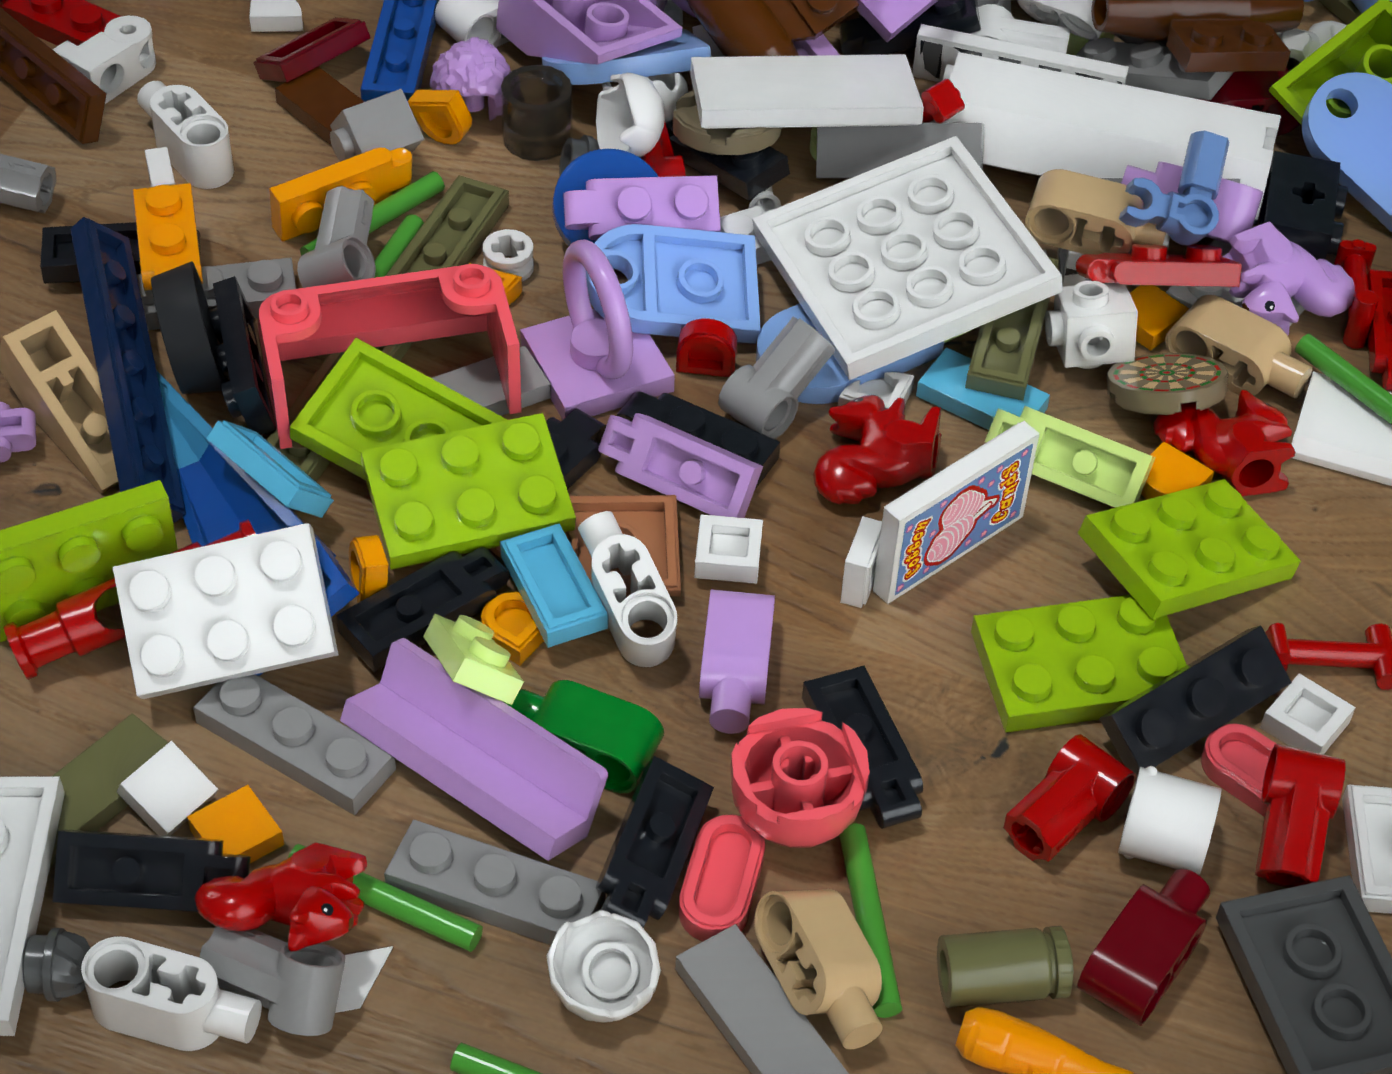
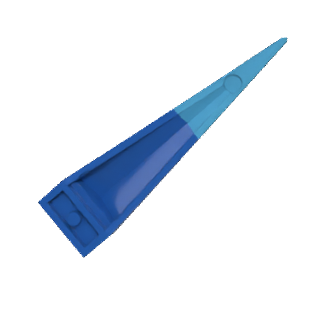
M157 371L186 515L183 516L191 542H198L202 546L238 531L239 523L249 519L256 534L305 524L291 508L282 504L206 439L213 428ZM314 533L330 615L332 617L360 593L336 560V555Z

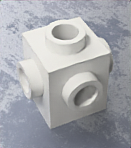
M1082 281L1075 286L1063 287V292L1055 295L1054 310L1046 311L1045 332L1048 345L1057 346L1065 368L1079 367L1092 369L1102 364L1135 361L1138 310L1127 286L1119 283Z

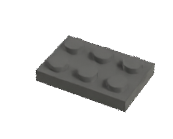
M1348 875L1221 902L1216 920L1287 1074H1392V957L1351 876Z

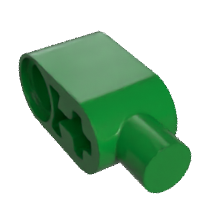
M570 680L553 682L545 696L521 688L513 704H507L603 766L608 772L604 789L616 793H629L636 788L644 768L651 761L664 737L663 725L647 709Z

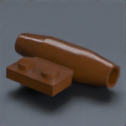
M686 0L690 9L724 57L799 56L793 42L815 40L856 12L859 7L856 0Z
M1093 0L1091 12L1093 25L1099 32L1167 42L1166 46L1185 72L1285 71L1291 51L1276 33L1296 29L1300 25L1304 12V1Z

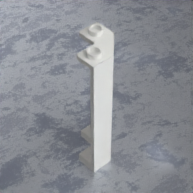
M958 52L955 64H947L943 80L949 79L954 87L960 91L965 108L942 123L984 124L983 165L1042 176L1050 170L1064 169L1097 178H1123L1127 165L1155 173L1159 161L1183 167L1190 135L1194 132L1205 130L1227 137L1230 142L1222 178L1240 179V184L1263 191L1264 195L1274 152L1273 147L1279 128L1280 115ZM1263 195L1254 220V224H1256L1259 217Z

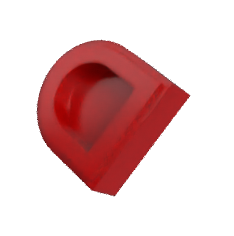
M701 318L688 322L683 326L679 334L676 372L730 377L736 368L738 342L735 332L727 324L715 319Z

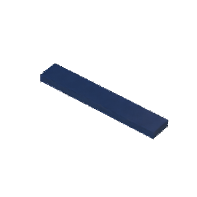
M83 217L70 230L120 492L161 480L169 497L173 524H175L186 513L130 240L126 236L89 218Z

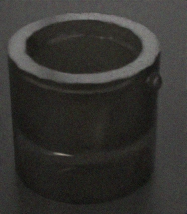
M544 65L523 66L511 71L504 77L501 85L502 137L504 146L511 154L526 160H550L560 156L566 140L572 138V85L570 79L562 71Z

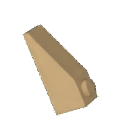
M57 310L3 336L0 344V371L24 408L35 412L38 425L100 494L118 485L98 373Z

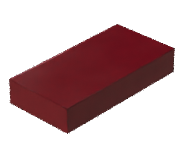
M335 17L256 58V61L253 63L260 79L288 83L369 40L371 37L365 21Z

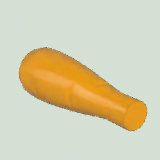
M976 1007L965 1012L955 1044L963 1058L983 1068L1006 1074H1134L1132 1071L1089 1055L1080 1048L1038 1026L1002 1011Z

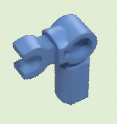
M1205 130L1192 133L1186 150L1177 190L1178 193L1171 191L1168 194H1164L1153 181L1146 178H1134L1126 186L1125 192L1139 196L1144 202V210L1127 206L1120 213L1119 220L1132 227L1143 226L1147 223L1155 224L1157 230L1167 233L1173 241L1180 245L1189 246L1200 241L1216 227L1219 221V211L1213 200L1217 198L1230 143L1228 138Z

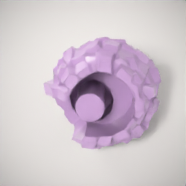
M471 37L466 41L454 43L450 50L440 54L438 61L432 66L433 72L430 78V87L433 90H459L470 112H477L484 108V96H488L490 121L495 119L497 115L501 116L509 106L510 97L515 89V79L505 57L499 53L495 46L489 44L488 40H479L478 37Z

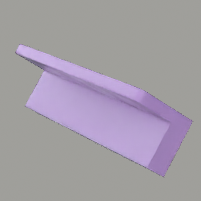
M405 638L391 643L380 683L346 699L340 719L342 723L547 861L588 836L608 778V772L603 766L506 703L452 681L438 659Z

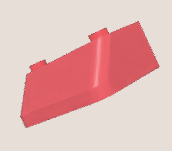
M466 264L283 290L270 295L262 302L259 308L258 330L280 449L292 448L285 384L280 361L345 352L355 338L373 347H381L487 331L509 414L521 413L520 343L501 277L489 267L478 264Z

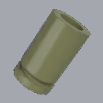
M1062 926L1045 927L1043 932L1038 928L941 935L938 939V978L942 999L947 1008L1043 1000L1049 995L1052 999L1069 998L1071 994L1074 973L1073 958L1066 932Z

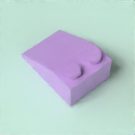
M499 0L496 29L528 56L548 57L596 65L679 38L682 35L683 29L682 26L649 0Z

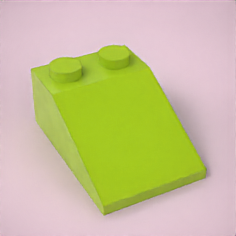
M1390 0L1377 1L1270 87L1269 92L1301 125L1304 111L1316 91L1326 81L1335 76L1353 72L1367 73L1380 77L1392 84V2ZM1336 98L1326 100V106L1334 116L1339 118L1351 117V110L1344 101Z

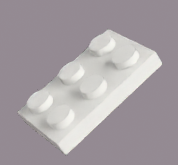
M309 523L113 567L136 695L141 699L339 655L314 531Z

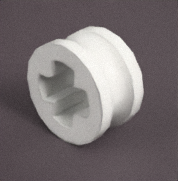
M503 229L493 232L486 237L483 242V266L522 277V282L531 276L534 269L533 242L529 236L517 230Z

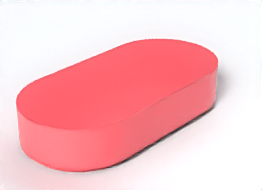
M1225 724L1208 735L1201 756L1202 768L1211 781L1265 817L1267 804L1262 803L1261 800L1262 786L1268 759L1276 743L1249 726Z
M717 816L706 822L698 832L680 892L679 919L686 932L700 941H705L734 924L742 932L747 924L764 862L765 839L745 823L742 816Z

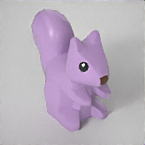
M1270 221L1240 232L1229 241L1232 248L1223 257L1242 264L1240 287L1230 288L1231 296L1244 298L1241 305L1242 308L1276 324L1287 336L1289 335L1290 323H1297L1299 321V316L1291 301V297H1294L1305 310L1324 317L1338 315L1352 305L1355 298V284L1352 277L1340 265H1333L1325 259L1316 260L1301 246L1289 241Z

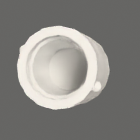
M1154 766L1140 767L1118 853L1124 854L1127 859L1135 857L1174 869H1187L1199 875L1209 847L1222 789L1159 772Z

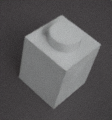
M402 88L342 110L330 125L332 129L330 132L331 145L340 161L380 147L390 151L397 148H405L412 153L424 140Z

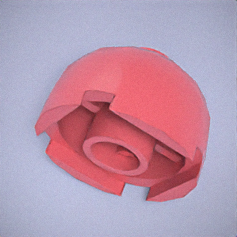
M786 708L760 716L748 726L747 735L739 741L738 745L736 742L732 751L730 773L734 804L745 823L767 841L788 848H811L836 838L855 821L868 788L870 770L867 749L856 732L842 722L841 730L832 723L822 721L823 712L810 708Z

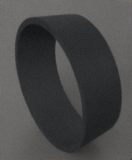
M193 261L152 277L151 285L157 317L170 365L181 393L192 394L222 391L221 384L225 383L226 379L215 353V346L218 345V341L210 321L206 296Z

